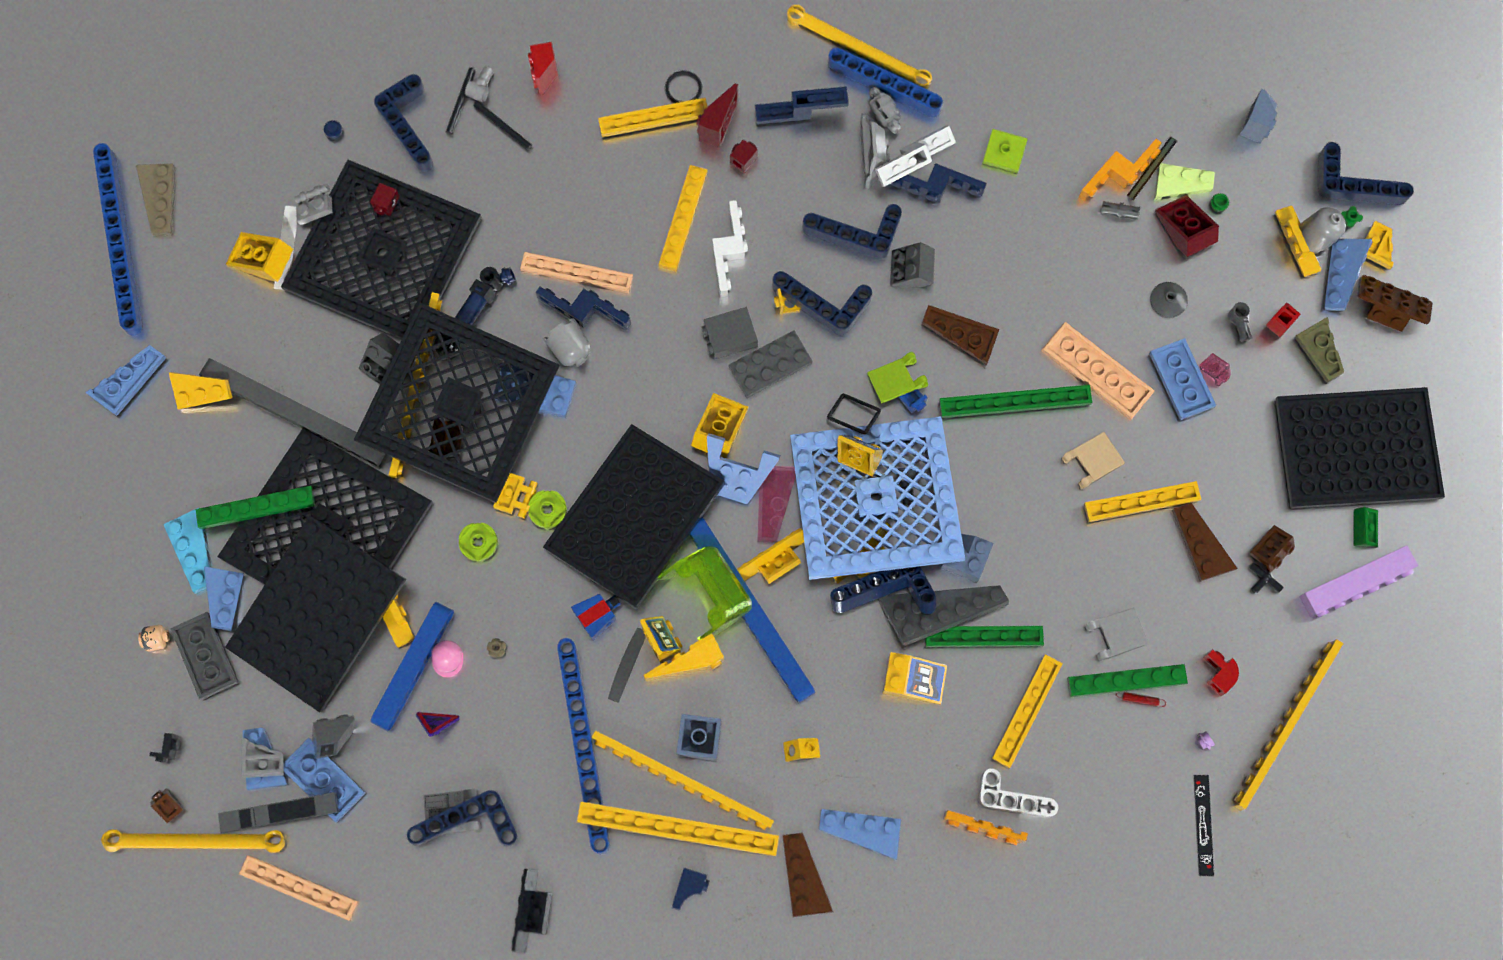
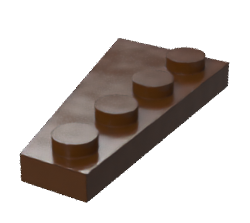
M928 305L922 324L984 364H988L999 329Z
M1192 503L1172 510L1200 582L1238 569Z
M803 833L783 835L793 917L833 912Z

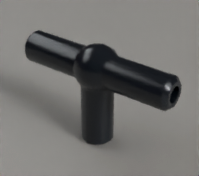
M1255 562L1249 566L1252 571L1261 577L1251 588L1254 593H1258L1266 583L1277 592H1281L1284 588L1269 572L1264 571Z

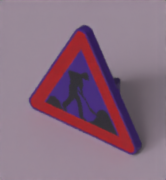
M416 713L417 719L430 737L440 734V731L459 720L458 715Z

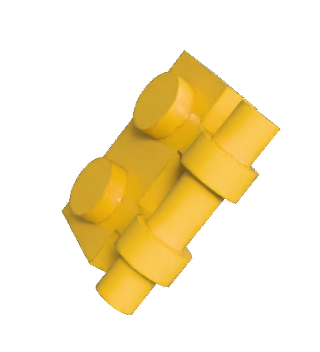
M510 473L493 508L511 515L514 508L520 509L517 516L524 519L526 513L529 512V501L537 492L535 489L538 483L531 480L529 486H525L524 477ZM521 492L525 493L523 502L517 501Z

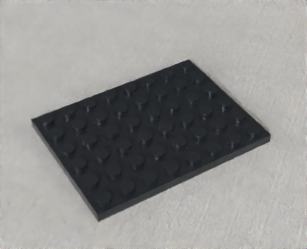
M1427 387L1277 396L1275 398L1290 508L1445 498Z
M631 424L543 548L635 609H638L721 491L725 481Z
M309 515L225 648L316 711L322 712L407 579L315 517Z

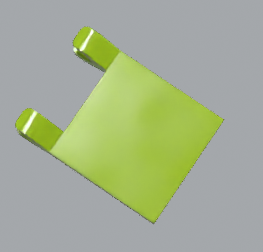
M909 352L896 361L867 372L881 404L913 390L928 387V380L925 375L913 381L906 368L908 365L916 364L917 360L914 352Z

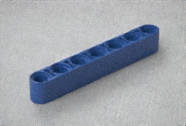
M833 48L829 52L828 66L831 70L871 89L876 87L882 93L891 96L892 99L930 117H936L940 114L943 104L941 96L843 49ZM833 58H839L840 60L835 61ZM870 73L872 76H866L865 74ZM900 88H901V89H904L905 91H904V92H900V91H898L897 89H900ZM919 96L921 99L917 100L914 97ZM930 104H936L938 107H932Z
M438 602L433 604L371 717V723L386 731L391 730L432 655L433 647L440 641L454 610Z

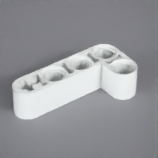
M988 769L981 775L978 802L984 808L1049 818L1058 811L1057 802L1051 798L1000 790L1001 775L995 769ZM988 773L995 776L994 784L987 782L986 775ZM985 793L992 795L993 801L991 804L984 802L983 796ZM1005 796L1012 799L1013 804L1011 807L1004 805L1003 799ZM1024 800H1030L1032 802L1031 810H1026L1024 808ZM1047 803L1052 808L1048 813L1044 808L1037 809L1038 806H1045Z

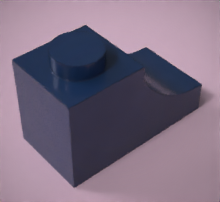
M683 868L672 908L680 910L683 903L689 897L696 894L702 895V892H707L710 880L706 879L707 875Z

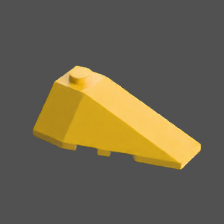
M711 633L689 646L687 653L676 654L671 659V663L664 662L643 676L646 681L706 670L710 667L713 670L722 665L721 661L724 660V656Z

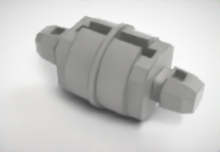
M873 87L869 91L872 99L869 105L874 118L877 119L881 126L889 128L891 132H899L901 126L898 120L901 116L896 106L897 104L891 96Z

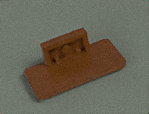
M1362 275L1360 278L1357 296L1360 299L1373 303L1367 313V319L1400 332L1404 330L1410 319L1423 324H1429L1431 321L1433 303L1428 298L1417 296L1408 290L1399 289L1390 283H1384L1372 276Z

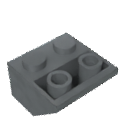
M919 242L892 250L890 285L919 288L933 284L935 249Z
M385 333L370 339L358 369L381 384L399 343Z
M340 715L336 719L330 720L322 718L313 722L312 739L316 759L338 754L353 734L354 715Z

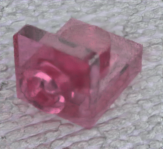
M1213 353L1199 365L1200 370L1214 378L1215 385L1218 387L1222 383L1227 382L1231 376L1230 364Z

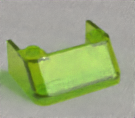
M704 547L680 559L658 576L659 580L671 579L677 574L682 578H689L696 574L716 605L707 615L708 622L712 628L700 636L698 641L711 633L714 637L747 614L752 608L751 599L716 547Z

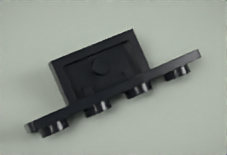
M524 869L521 878L522 885L518 898L519 905L515 918V931L512 938V952L526 953L529 932L546 935L552 893L535 891L538 877L537 870Z

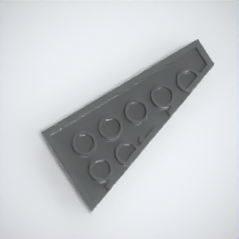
M1000 585L934 591L937 607L932 614L922 613L911 593L886 595L878 599L903 647L1009 605V599Z

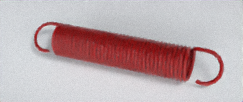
M1124 692L1122 700L1153 706H1159L1160 700H1163Z

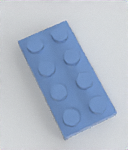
M1185 338L1150 351V357L1180 421L1215 408V401Z
M511 365L514 373L521 370ZM508 366L501 368V377L511 374ZM525 373L516 376L518 385L528 382ZM529 373V376H530V379H531V380H532V378H533L534 375H532V374ZM555 376L539 411L566 418L576 381ZM513 378L503 381L506 390L515 387ZM500 382L496 384L493 394L503 391ZM529 386L520 389L523 398ZM517 390L508 393L510 402L520 399ZM505 395L495 398V400L507 402Z
M310 738L284 762V772L309 797L337 792L339 812L328 814L336 823L365 794L330 757L316 759L313 741Z

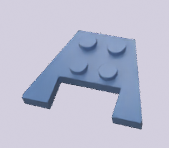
M709 433L707 435L709 472L725 481V485L718 495L748 504L777 464L781 455L764 450L759 468L721 457L725 438Z

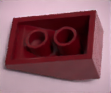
M735 83L704 110L703 115H699L697 120L699 141L720 148L739 101V84Z
M1187 195L1155 210L1156 215L1172 241L1186 257L1218 242L1219 225Z

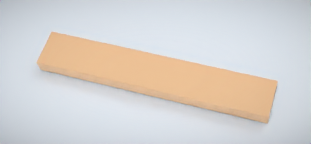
M524 252L520 270L523 272L627 294L630 292L633 274Z
M247 855L239 872L244 877L348 921L351 920L359 902L250 855Z

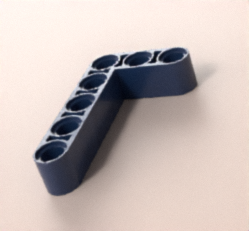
M411 74L378 94L374 99V104L378 113L420 171L426 172L433 166L431 156L399 111L400 108L420 97L424 92L421 78L416 74ZM383 103H387L386 106L381 107ZM413 144L417 145L415 148H410ZM423 158L427 159L425 162H419Z
M1328 142L1319 153L1318 193L1323 198L1403 205L1414 193L1413 186L1406 182L1341 177V149L1336 142Z
M897 204L887 206L877 234L815 213H808L804 216L802 229L807 235L877 259H883L889 253L900 223L902 210ZM895 213L897 217L893 218L890 217L888 214ZM813 222L815 225L808 226L806 223ZM831 228L833 231L826 232L824 229ZM888 229L891 233L885 234L883 230ZM848 234L850 235V237L843 238L841 235ZM863 239L866 240L868 243L861 244L859 241ZM877 246H884L885 249L879 250L877 249Z
M779 271L773 276L772 287L775 292L780 288L783 297L838 335H845L869 305L872 297V289L867 285H860L841 310H839L786 272ZM784 280L785 284L779 285L776 281ZM798 290L801 294L793 295L791 292ZM865 293L868 297L861 298L859 294ZM814 301L816 304L809 306L806 302ZM854 307L857 309V312L851 313L848 311V308ZM828 311L831 315L825 317L822 315V312ZM841 321L844 322L846 326L839 327L837 323Z
M920 566L878 571L837 587L830 593L832 609L837 613L846 612L906 587L909 589L922 613L932 614L937 606L935 592Z
M489 790L412 826L407 831V839L412 845H421L485 813L501 845L507 847L513 845L517 834L499 794L494 790ZM488 795L496 797L497 801L494 805L486 804L485 798ZM469 804L477 805L478 811L475 814L467 812L466 808ZM450 813H457L460 817L459 821L456 823L449 822L448 815ZM497 813H501L505 817V821L501 824H497L493 820L494 815ZM434 821L439 822L441 825L438 832L430 831V823ZM415 830H419L422 833V838L419 841H413L410 838L411 833ZM509 831L513 834L511 842L503 841L502 834Z

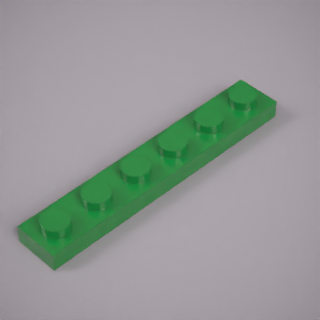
M306 486L195 509L197 525L199 529H205L315 506L312 486Z
M954 626L926 637L925 641L926 647L1044 646L1043 626Z
M1185 664L1071 676L1067 678L1070 697L1188 684Z

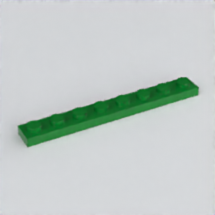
M1090 385L939 399L942 418L1083 406L1093 403Z

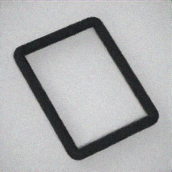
M841 394L828 413L827 419L861 434H867L881 413V409L847 394ZM843 397L877 411L865 431L831 417Z

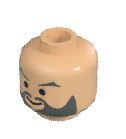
M162 625L144 627L138 635L140 647L144 648L147 652L165 649L167 642L170 641L169 631L165 630Z

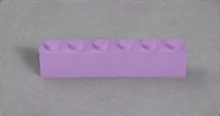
M1404 546L1316 587L1299 597L1310 617L1317 614L1319 618L1329 613L1328 609L1333 606L1336 610L1346 605L1345 601L1351 599L1353 602L1362 598L1363 592L1368 591L1370 594L1379 590L1380 584L1385 583L1387 586L1396 582V577L1400 575L1404 578L1413 574L1414 571L1412 569L1418 567V564L1408 546Z

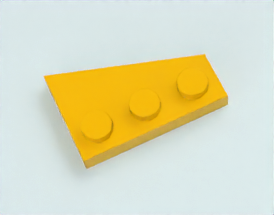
M169 372L177 409L232 398L228 379Z

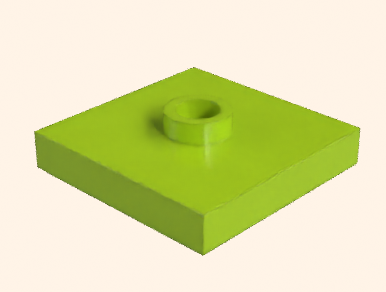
M992 129L982 164L1018 173L1028 138Z

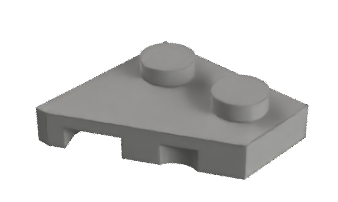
M242 739V778L284 775L283 753L269 750L263 745H256L249 742L248 739Z

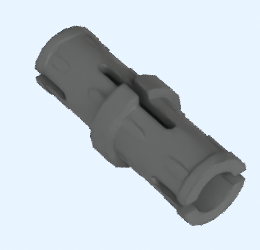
M1103 201L1101 213L1137 219L1140 207L1124 205L1122 202L1117 204Z

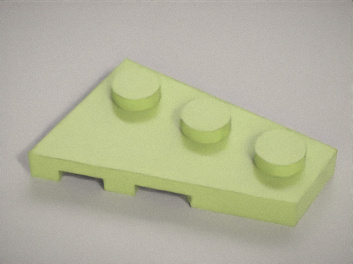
M1161 163L1158 168L1155 199L1167 196L1176 197L1181 194L1190 195L1211 192L1214 185L1215 172Z

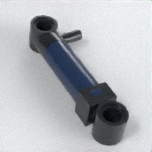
M486 267L481 271V281L476 279L470 287L471 294L455 316L456 319L473 325L485 305L492 303L497 295L495 291L500 290L503 286L500 274L494 267ZM438 334L434 335L437 338L435 339L433 345L441 343ZM441 334L443 342L451 339ZM455 342L445 346L447 347L448 354L458 351ZM443 347L435 349L440 357L445 355Z

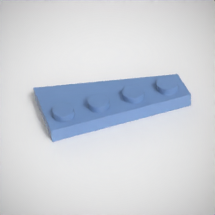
M1338 239L1332 245L1325 310L1345 311L1353 292L1354 284L1359 277L1362 264L1366 260L1368 249L1372 245V239Z
M821 809L819 830L897 860L901 819Z

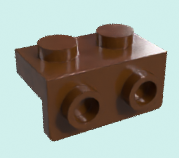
M441 419L434 420L433 430L444 427ZM445 421L446 426L455 423L453 421ZM458 426L448 429L451 438L461 435ZM445 431L435 434L438 443L448 440ZM431 436V443L429 446L435 444L433 436ZM462 439L453 442L456 451L460 450ZM450 443L440 447L443 455L453 452ZM437 448L429 451L440 456ZM455 456L447 458V460L456 459Z

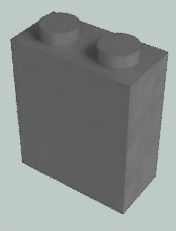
M747 307L703 319L702 333L704 337H708L709 343H707L709 354H713L714 359L758 347V340Z

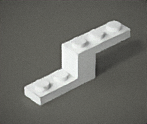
M946 125L899 150L900 156L875 168L881 185L886 186L932 162L931 155L956 143L950 127Z
M736 200L729 201L733 236L712 239L721 297H728V290H731L730 279H726L725 275L728 272L727 261L745 259V252H748L747 242L742 239V235H745L744 224H740L739 218H742L741 206L737 207Z

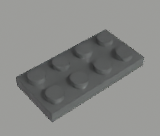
M795 330L729 364V369L746 398H749L811 365L813 361Z
M208 612L170 628L200 700L238 683L215 628H211L210 614Z

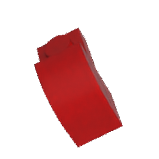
M1286 302L1266 324V327L1280 338L1301 313Z
M1212 649L1203 658L1217 672L1207 683L1222 696L1236 684L1239 677V668L1233 658L1226 662L1224 656L1219 651Z

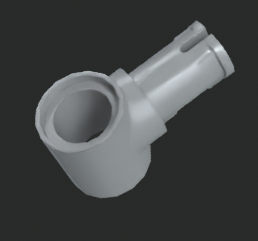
M484 66L479 77L474 81H469L467 84L465 95L484 102L489 91L488 82L494 74L493 69Z

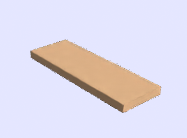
M1066 322L1063 323L1041 350L1083 384L1090 385L1092 391L1130 420L1155 391Z

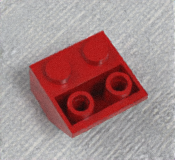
M552 42L530 45L531 53H528L534 88H538L540 95L545 93L558 76Z

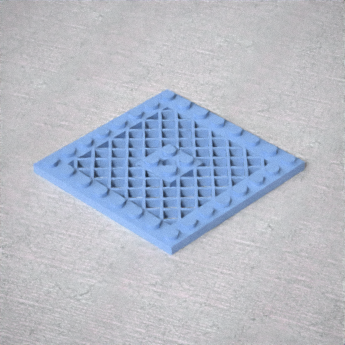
M942 417L872 425L867 434H861L849 428L790 435L809 580L965 561ZM859 426L856 428L865 431L867 426ZM839 435L857 436L863 442L879 446L885 451L879 465L882 464L887 468V471L882 475L876 470L874 473L876 478H869L870 475L866 474L863 477L857 473L858 470L839 463L836 458ZM905 441H911L908 445L904 443ZM915 442L923 447L919 453L911 448ZM892 443L889 447H887L886 445H884V444ZM896 445L904 449L900 455L893 451ZM835 450L832 454H830L829 452H827V451ZM926 450L928 454V459L922 456ZM907 452L915 456L911 462L903 458ZM820 454L828 458L824 464L816 460ZM888 454L896 459L892 465L884 460ZM918 459L926 464L922 470L914 466ZM832 461L838 465L834 472L827 467ZM899 462L907 466L903 472L895 468ZM814 464L820 468L816 472V474L814 471ZM929 467L931 477L925 473ZM842 469L850 473L846 479L838 475ZM910 469L918 474L914 480L905 475ZM823 471L830 475L826 482L819 478ZM891 472L897 476L899 475L895 482L893 476H888ZM853 476L858 479L855 480V486L849 483ZM921 477L928 481L925 487L917 483ZM834 478L841 483L837 489L829 485ZM902 478L910 484L905 490L898 486ZM816 481H817L819 484L822 485V487L818 490V492H817ZM932 485L934 494L928 491ZM845 486L852 490L848 497L841 493ZM913 487L920 491L916 498L909 493ZM825 489L833 493L829 499L821 495ZM895 490L901 493L898 499H896ZM874 493H879L882 496V498L878 501H874L871 498V495ZM855 494L857 496L858 504L851 500L855 496ZM924 494L932 499L928 505L920 501ZM837 496L844 501L840 507L832 503ZM905 497L912 501L908 508L900 503ZM818 499L825 503L821 509L819 508ZM934 503H936L937 512L931 509ZM847 504L855 508L850 515L843 510ZM915 505L924 509L919 516L911 511ZM828 506L836 511L831 517L824 513ZM898 508L904 511L900 518L894 515L898 514ZM858 512L859 517L864 518L861 523L854 518ZM927 512L935 517L931 523L923 519ZM839 514L846 518L842 525L835 521ZM907 515L915 519L911 526L903 521ZM876 516H883V518L879 520ZM821 517L827 520L826 524L823 527ZM888 517L896 522L892 528L884 524ZM869 519L877 524L873 530L865 526ZM937 521H939L940 530L934 527ZM850 522L857 526L853 533L845 528ZM918 523L927 527L922 534L914 529ZM831 524L838 528L834 535L826 531ZM899 525L907 529L903 536L895 531ZM880 527L888 532L884 538L876 534ZM861 529L869 534L864 541L856 536ZM930 530L938 535L934 541L926 537ZM841 532L849 536L845 543L837 538ZM910 533L918 537L914 544L906 539ZM823 534L830 539L826 545L824 544ZM891 535L899 540L895 546L887 542ZM872 537L880 542L875 549L867 544ZM852 540L860 544L856 551L848 546ZM921 541L927 543L925 545H918ZM833 542L841 547L836 553L829 549ZM902 543H904L905 545L908 546V547H900V548H899V546H900ZM883 545L888 548V549L880 550V548H881ZM863 548L868 550L867 552H860ZM844 550L850 553L841 555Z

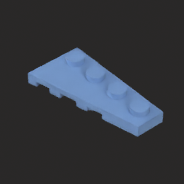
M149 345L131 358L129 363L119 367L113 375L107 379L104 378L99 382L98 386L88 390L86 394L118 416L166 357Z

